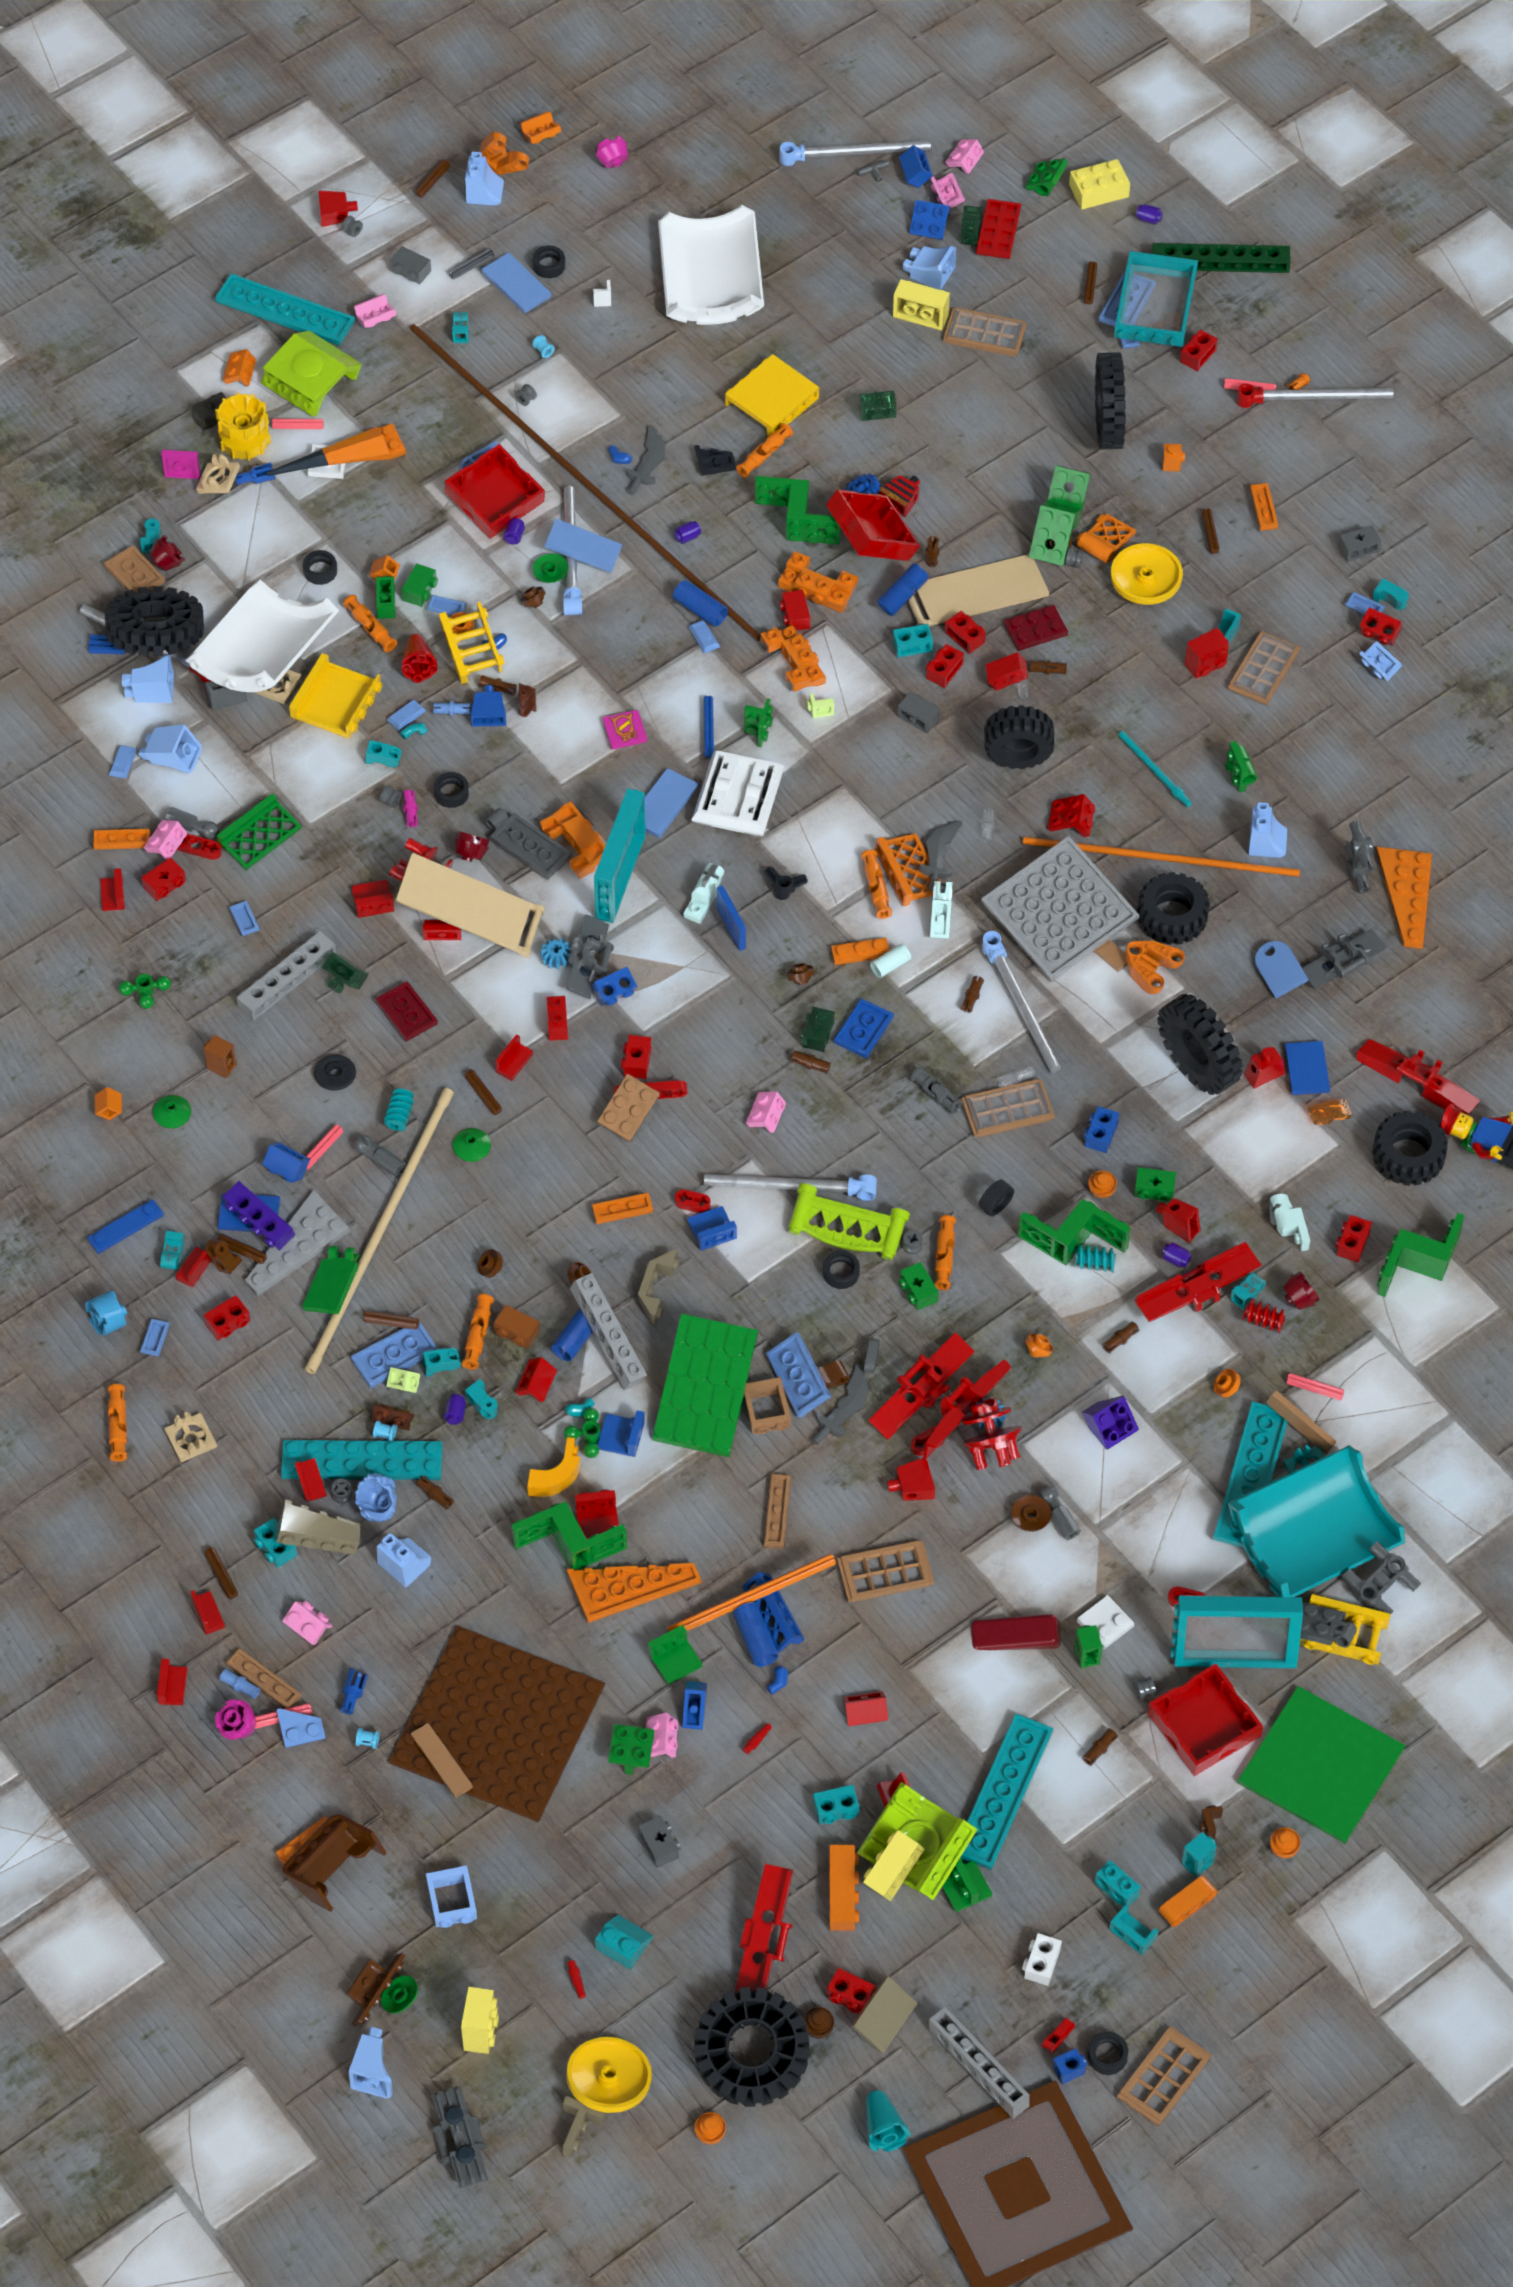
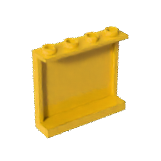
M772 354L770 357L765 358L757 368L752 369L745 378L740 379L733 388L727 390L725 405L728 406L731 403L736 405L764 425L769 436L772 432H776L782 423L788 425L818 400L819 386Z
M322 653L289 706L290 717L349 739L352 733L357 731L360 720L365 718L366 710L369 706H372L375 695L381 691L383 686L381 675L378 674L373 679L330 663L329 656Z

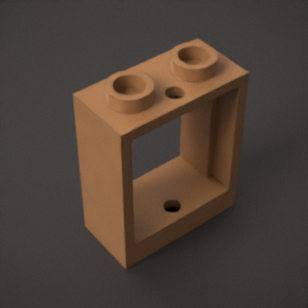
M781 1377L746 1384L743 1400L752 1434H765L773 1430L782 1431L791 1427V1416ZM778 1394L783 1415L756 1420L751 1399Z

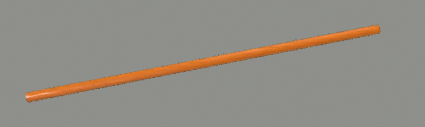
M1030 837L1023 838V844L1054 847L1061 842ZM1076 843L1085 852L1300 876V869Z

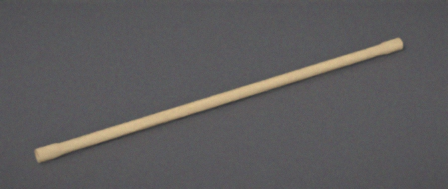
M443 1089L437 1105L358 1262V1270L339 1314L332 1315L314 1353H312L305 1367V1371L310 1374L316 1373L337 1326L442 1114L450 1103L454 1094L451 1089Z

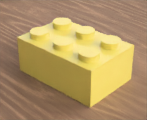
M1118 159L1070 171L1069 186L1081 210L1129 197L1130 182Z
M900 279L894 293L893 317L943 330L949 316L950 293Z
M899 1830L896 1834H891L887 1841L888 1846L884 1851L881 1850L875 1859L877 1861L873 1868L867 1870L863 1882L890 1902L925 1851L920 1844Z
M468 1987L461 2024L464 2051L489 2054L490 2047H494L496 2037L494 2031L495 2027H498L499 2022L498 1999L494 1998V1990Z

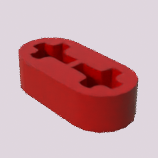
M679 1190L675 1194V1204L680 1209L703 1213L711 1208V1200L708 1195L689 1190ZM702 1201L705 1202L703 1206H699V1204H701Z
M937 1426L931 1427L912 1439L911 1451L914 1455H924L926 1442ZM917 1443H918L919 1445H922V1444H923V1448H921V1447H916V1444H917Z

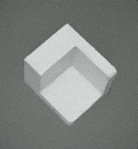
M607 280V288L593 289L594 307L611 306L610 280Z

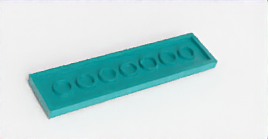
M232 273L215 297L217 303L299 332L311 331L325 341L338 346L341 345L355 323V317Z
M1252 1401L1213 1540L1244 1548L1239 1538L1243 1535L1239 1526L1235 1527L1228 1503L1272 1481L1288 1421L1268 1405Z
M283 1440L281 1476L282 1479H300L295 1462L299 1461L301 1463L315 1458L322 1479L363 1480L365 1477L367 1478L368 1474L376 1473L393 1480L422 1479V1476H426L428 1480H441L442 1441Z
M1015 1714L967 1821L978 1830L961 1855V1859L976 1862L977 1865L989 1870L993 1869L1054 1728Z

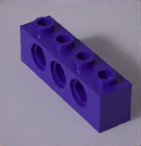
M240 1181L223 1196L226 1202L224 1206L231 1213L235 1211L239 1215L238 1219L243 1224H250L252 1226L251 1230L257 1236L262 1235L269 1247H276L280 1251L296 1235L288 1223ZM248 1203L246 1207L241 1208L243 1204ZM257 1215H261L259 1219H254ZM275 1226L273 1230L267 1231L268 1228Z

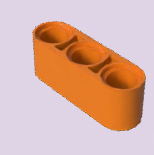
M1202 1875L1160 1907L1159 1913L1172 1927H1175L1211 1901L1218 1893V1890Z

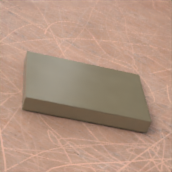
M886 1976L851 2027L879 2053H884L918 2003L889 1976Z

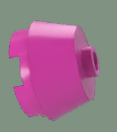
M616 136V139L611 141L609 139L603 140L597 145L598 149L595 150L596 158L606 168L618 167L628 159L627 142L624 141L622 136Z
M235 1699L225 1702L226 1705L220 1712L217 1711L215 1716V1725L220 1734L227 1739H244L250 1736L256 1727V1717L250 1705L245 1701Z

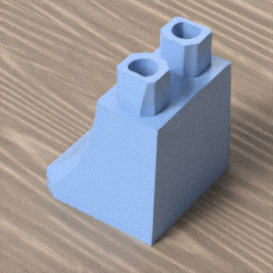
M472 152L471 156H469L465 178L466 202L483 205L500 204L504 180L490 168L486 157H482L481 152Z
M923 246L922 249L913 247L910 258L914 261L906 259L903 263V270L910 273L911 279L941 290L955 269L956 247L930 248Z
M165 654L147 666L132 669V674H122V686L125 687V697H134L136 702L172 703L174 669L170 655Z
M181 724L154 728L152 734H147L145 738L147 746L140 749L139 755L143 760H149L152 764L168 766L185 773H191L202 748L199 741L186 725Z
M1259 802L1257 806L1253 805L1248 855L1277 858L1285 856L1287 828L1277 821L1273 815L1272 807H1269L1268 803Z
M390 1533L377 1546V1564L405 1588L431 1564L430 1555L410 1538L397 1539Z
M370 2027L367 2035L362 2034L349 2069L350 2087L353 2090L391 2098L393 2093L392 2079L383 2064L382 2030Z

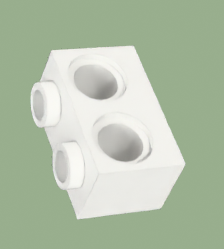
M1039 1933L1036 1940H1031L1028 1950L1031 1952L1029 1959L1025 1958L1022 1970L1025 1971L1024 1979L1049 1986L1061 1950V1940ZM1042 1947H1046L1049 1949V1951L1042 1952L1039 1949ZM1041 1966L1043 1970L1036 1971L1033 1967Z

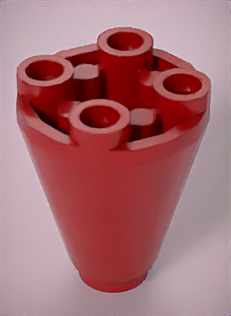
M413 634L409 637L401 662L403 674L415 683H421L423 680L432 677L438 670L436 658L419 634Z

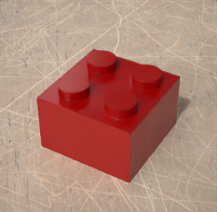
M1215 628L1187 642L1185 666L1196 679L1207 676L1216 669L1223 668L1227 664L1229 641L1218 628Z

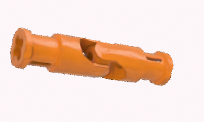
M782 423L780 428L776 432H772L764 443L755 448L742 464L736 466L738 473L742 477L747 478L753 469H757L774 451L783 445L784 440L793 435L791 427L786 423Z
M356 595L348 596L344 600L343 606L352 612V616L363 625V628L377 643L383 646L385 652L394 650L397 646V640L392 638L388 630L371 614L368 608L357 600Z
M873 849L866 850L861 854V858L865 862L864 870L869 883L872 901L877 909L876 916L879 919H885L892 915V909L888 904L889 897L883 880L881 866L877 862V851Z
M943 1215L939 1219L941 1226L938 1231L935 1261L936 1280L934 1285L938 1290H948L951 1287L949 1277L952 1274L955 1232L953 1230L956 1218Z
M479 1294L476 1298L477 1307L473 1311L469 1336L465 1345L466 1354L461 1363L464 1368L469 1370L479 1368L478 1359L479 1355L482 1354L483 1338L486 1335L491 1316L490 1307L494 1302V1298L488 1294Z
M112 1384L108 1387V1392L110 1393V1401L108 1402L109 1444L111 1445L110 1460L117 1462L127 1459V1453L125 1452V1445L127 1444L126 1401L124 1400L125 1386L122 1384Z

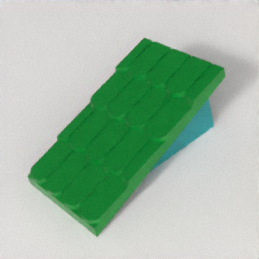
M681 1313L654 1428L653 1441L730 1458L758 1330Z

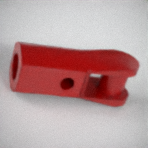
M1064 2017L1053 2032L1043 2041L1041 2047L1047 2048L1050 2054L1053 2055L1075 2028V2024ZM1052 2038H1054L1055 2040H1057V2043H1056V2044H1054V2043L1051 2041Z

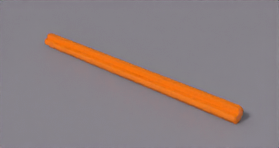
M828 1554L667 1627L668 1632L681 1625H684L686 1630L689 1631L729 1613L745 1603L758 1600L836 1564L835 1558L832 1554Z

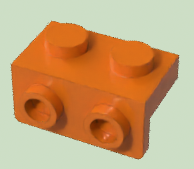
M550 111L520 123L523 138L531 144L540 143L543 139L554 137L557 133L562 132L560 125L553 121Z
M248 349L230 353L223 376V381L226 384L241 381L245 386L250 385L256 358Z

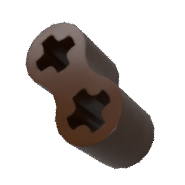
M840 1360L833 1361L824 1367H818L828 1390L836 1386H842L850 1379Z

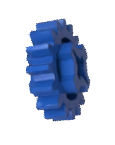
M864 473L863 476L858 475L855 480L851 479V483L846 484L847 488L843 490L862 494H877L876 491L880 490L879 486L881 485L875 475L871 473L866 475Z

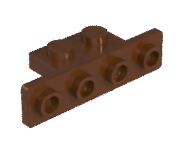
M403 1953L396 1955L386 1970L371 1959L366 1962L346 1993L348 1997L362 2006L352 2021V2025L364 2024L368 2020L370 2009L372 2006L375 2007L382 1998L380 1996L381 1992L391 1985L393 1981L391 1977L394 1972L397 1973L404 1964L402 1960L405 1957Z

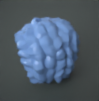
M374 1473L368 1474L367 1478L365 1477L358 1483V1489L355 1490V1504L360 1509L361 1516L367 1521L383 1522L393 1517L397 1501L396 1485L393 1479Z

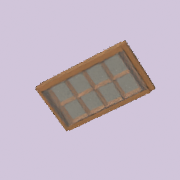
M953 308L943 341L948 344L1009 356H1018L1027 323L1021 320Z
M1261 631L1230 681L1228 690L1267 706L1299 654L1301 647Z
M1042 1079L988 1090L961 1098L974 1137H982L1055 1119Z
M914 1541L837 1558L848 1602L929 1587L935 1583L923 1541Z
M1170 2026L1119 2092L1117 2098L1159 2127L1209 2062L1212 2054Z

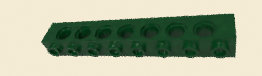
M1152 243L1151 254L1198 260L1197 271L1289 273L1290 246Z

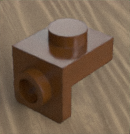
M1211 1805L1202 1809L1201 1821H1199L1200 1830L1206 1836H1210L1215 1839L1216 1834L1213 1819L1222 1817V1806L1216 1807Z

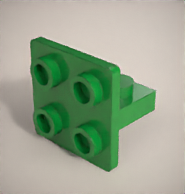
M767 698L764 709L748 705L744 709V732L750 735H758V747L761 748L763 742H767L769 734L767 729L768 727L771 728L773 723V717H771L773 706H771L770 698Z
M615 1724L608 1762L624 1765L625 1774L633 1775L634 1767L648 1768L655 1730Z
M961 1858L942 1886L955 1912H959L992 1897V1891L976 1862L971 1861L963 1864Z

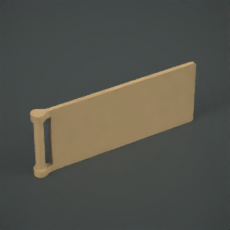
M1029 554L928 579L917 591V594L929 620L923 618L914 596L908 602L917 620V625L928 624L930 627L945 623L960 611L972 616L1049 596V591L1035 560L1029 558Z
M412 853L396 897V902L513 950L526 958L531 955L532 942L541 915L545 912V907L542 905L530 903L415 853ZM532 910L534 916L524 946H518L529 911Z

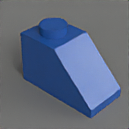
M687 1681L682 1728L703 1730L707 1683Z

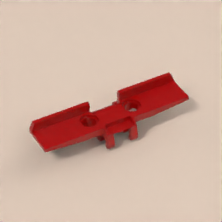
M1368 1039L1357 1051V1061L1399 1084L1402 1076L1405 1075L1423 1085L1424 1091L1421 1097L1443 1109L1452 1104L1455 1108H1462V1113L1469 1115L1480 1103L1478 1098L1438 1074L1443 1064L1442 1061L1437 1060L1436 1064L1431 1067L1421 1062L1425 1054L1422 1050H1419L1417 1055L1414 1054L1412 1058H1409L1396 1050Z
M1243 1242L1203 1262V1265H1198L1196 1269L1182 1276L1179 1274L1137 1295L1134 1302L1148 1322L1192 1303L1194 1304L1195 1312L1202 1310V1303L1213 1297L1212 1301L1214 1303L1220 1301L1218 1289L1262 1266L1249 1245ZM1216 1273L1220 1278L1212 1280L1209 1276Z
M955 1332L929 1359L921 1354L917 1358L918 1361L904 1375H900L897 1378L902 1387L868 1422L888 1440L922 1405L926 1408L932 1407L936 1403L935 1400L950 1389L948 1384L943 1385V1383L975 1351ZM933 1367L939 1369L940 1375L935 1372ZM918 1371H924L926 1374L915 1385L909 1382ZM905 1394H912L915 1398L914 1402H907Z
M1005 1359L975 1384H972L967 1377H963L957 1388L948 1397L945 1396L942 1399L940 1407L944 1417L926 1442L924 1460L963 1421L971 1411V1406L976 1405L977 1402L980 1403L1009 1372L1011 1366Z
M765 1863L752 1919H745L744 1931L739 1945L745 1951L735 1993L740 1992L739 1988L750 1987V1990L757 1991V1987L767 1989L773 1960L781 1962L785 1960L783 1954L789 1929H792V1924L784 1923L783 1918L794 1872L792 1869ZM768 1910L774 1914V1919L769 1923L763 1920V1914ZM776 1925L780 1926L781 1930L775 1955L769 1953L768 1946L771 1933ZM756 1952L764 1954V1961L760 1964H756L753 1961V1956Z

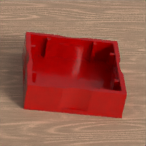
M500 444L480 456L473 464L464 467L445 480L444 493L489 539L506 529L511 519L522 518L545 500V490L529 473L525 472Z
M837 489L826 504L859 556L909 561L920 547V544L903 522L899 512L887 495L862 494L855 491Z
M1217 1664L1195 1675L1184 1685L1174 1688L1151 1701L1148 1706L1147 1714L1193 1776L1198 1775L1262 1736V1723L1247 1703L1237 1695L1233 1685Z

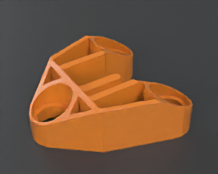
M491 132L481 142L480 152L482 157H486L488 165L496 174L503 175L528 168L529 157L519 151H509L506 153L507 138L503 134Z
M1156 941L1130 942L1125 952L1130 976L1142 990L1149 994L1160 993L1164 987V978L1156 973L1159 966L1175 969L1180 967L1185 959V954L1182 950ZM1135 948L1139 953L1132 954L1129 949ZM1178 957L1181 958V960L1173 961L1171 958ZM1159 983L1161 985L1159 987H1154L1151 984Z

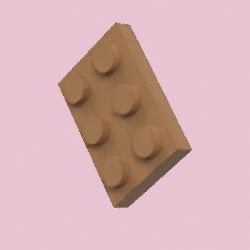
M134 545L104 563L105 568L127 591L133 589L138 593V588L147 587L149 591H152L153 586H161L165 583V578Z
M627 1074L597 1123L626 1141L631 1142L660 1096V1093Z

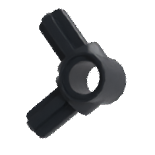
M771 866L764 870V874L772 882L771 887L774 889V896L779 900L788 899L790 893L795 892V888L808 882L805 874L790 878L786 875H779Z

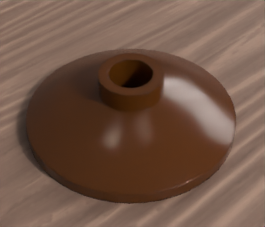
M1027 1495L1019 1498L1013 1504L1011 1517L1015 1525L1020 1529L1035 1532L1048 1525L1051 1519V1508L1043 1498ZM1033 1515L1034 1518H1028L1027 1516Z

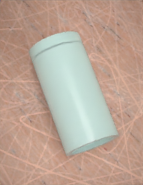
M900 944L870 962V967L876 977L882 978L911 960V954L904 944Z

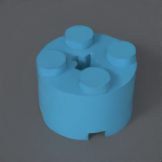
M113 1290L85 1302L86 1313L90 1312L91 1314L89 1321L99 1335L103 1334V1336H106L126 1325L124 1317L127 1315L126 1308L123 1304L120 1305L118 1303L117 1296Z

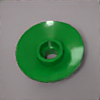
M545 554L539 557L533 564L535 578L544 583L558 582L566 576L568 571L566 559L558 554Z
M177 1095L161 1098L153 1108L155 1121L164 1128L174 1129L181 1127L191 1116L189 1102Z
M476 1128L462 1130L453 1140L455 1155L467 1162L482 1160L491 1149L489 1136L484 1131Z
M400 1976L394 1979L391 1985L383 1991L381 1998L383 2009L390 2014H397L406 2010L417 1996L418 1984L416 1980L410 1976Z

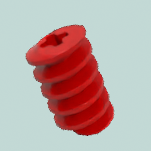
M1252 1298L1247 1304L1242 1321L1248 1317V1323H1252L1255 1319V1325L1259 1326L1262 1322L1264 1329L1270 1324V1331H1274L1277 1327V1333L1280 1334L1286 1316L1284 1315V1309L1277 1313V1307L1274 1306L1272 1310H1269L1268 1303L1262 1308V1301L1255 1305V1299Z

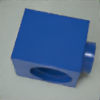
M1073 2049L1054 2058L1052 2067L1061 2084H1065L1085 2074L1087 2061L1083 2054H1079L1077 2049ZM1073 2063L1076 2067L1068 2068L1066 2064Z

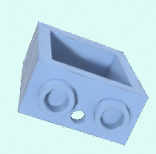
M467 1866L426 1874L436 1927L447 1928L456 1923L467 1924L477 1919ZM465 1882L470 1907L439 1913L434 1888Z

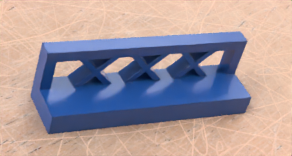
M758 1572L742 1585V1588L746 1592L750 1590L753 1584L756 1583L759 1586L773 1580L769 1573ZM779 1590L753 1601L760 1609L777 1652H781L790 1643L800 1644L805 1640ZM761 1599H765L767 1603L765 1611H762L760 1608ZM770 1615H773L775 1618L774 1628L769 1625ZM779 1632H782L785 1637L781 1644L777 1640Z

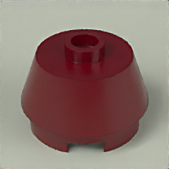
M163 535L160 539H156L150 554L156 566H161L165 571L181 566L185 558L180 557L182 552L175 543L168 542L166 540L168 537Z
M458 831L456 838H454L455 854L461 855V859L472 862L473 859L481 861L489 849V840Z
M1301 1271L1295 1275L1292 1274L1283 1286L1287 1293L1284 1297L1290 1305L1294 1304L1298 1310L1315 1306L1314 1304L1320 1300Z

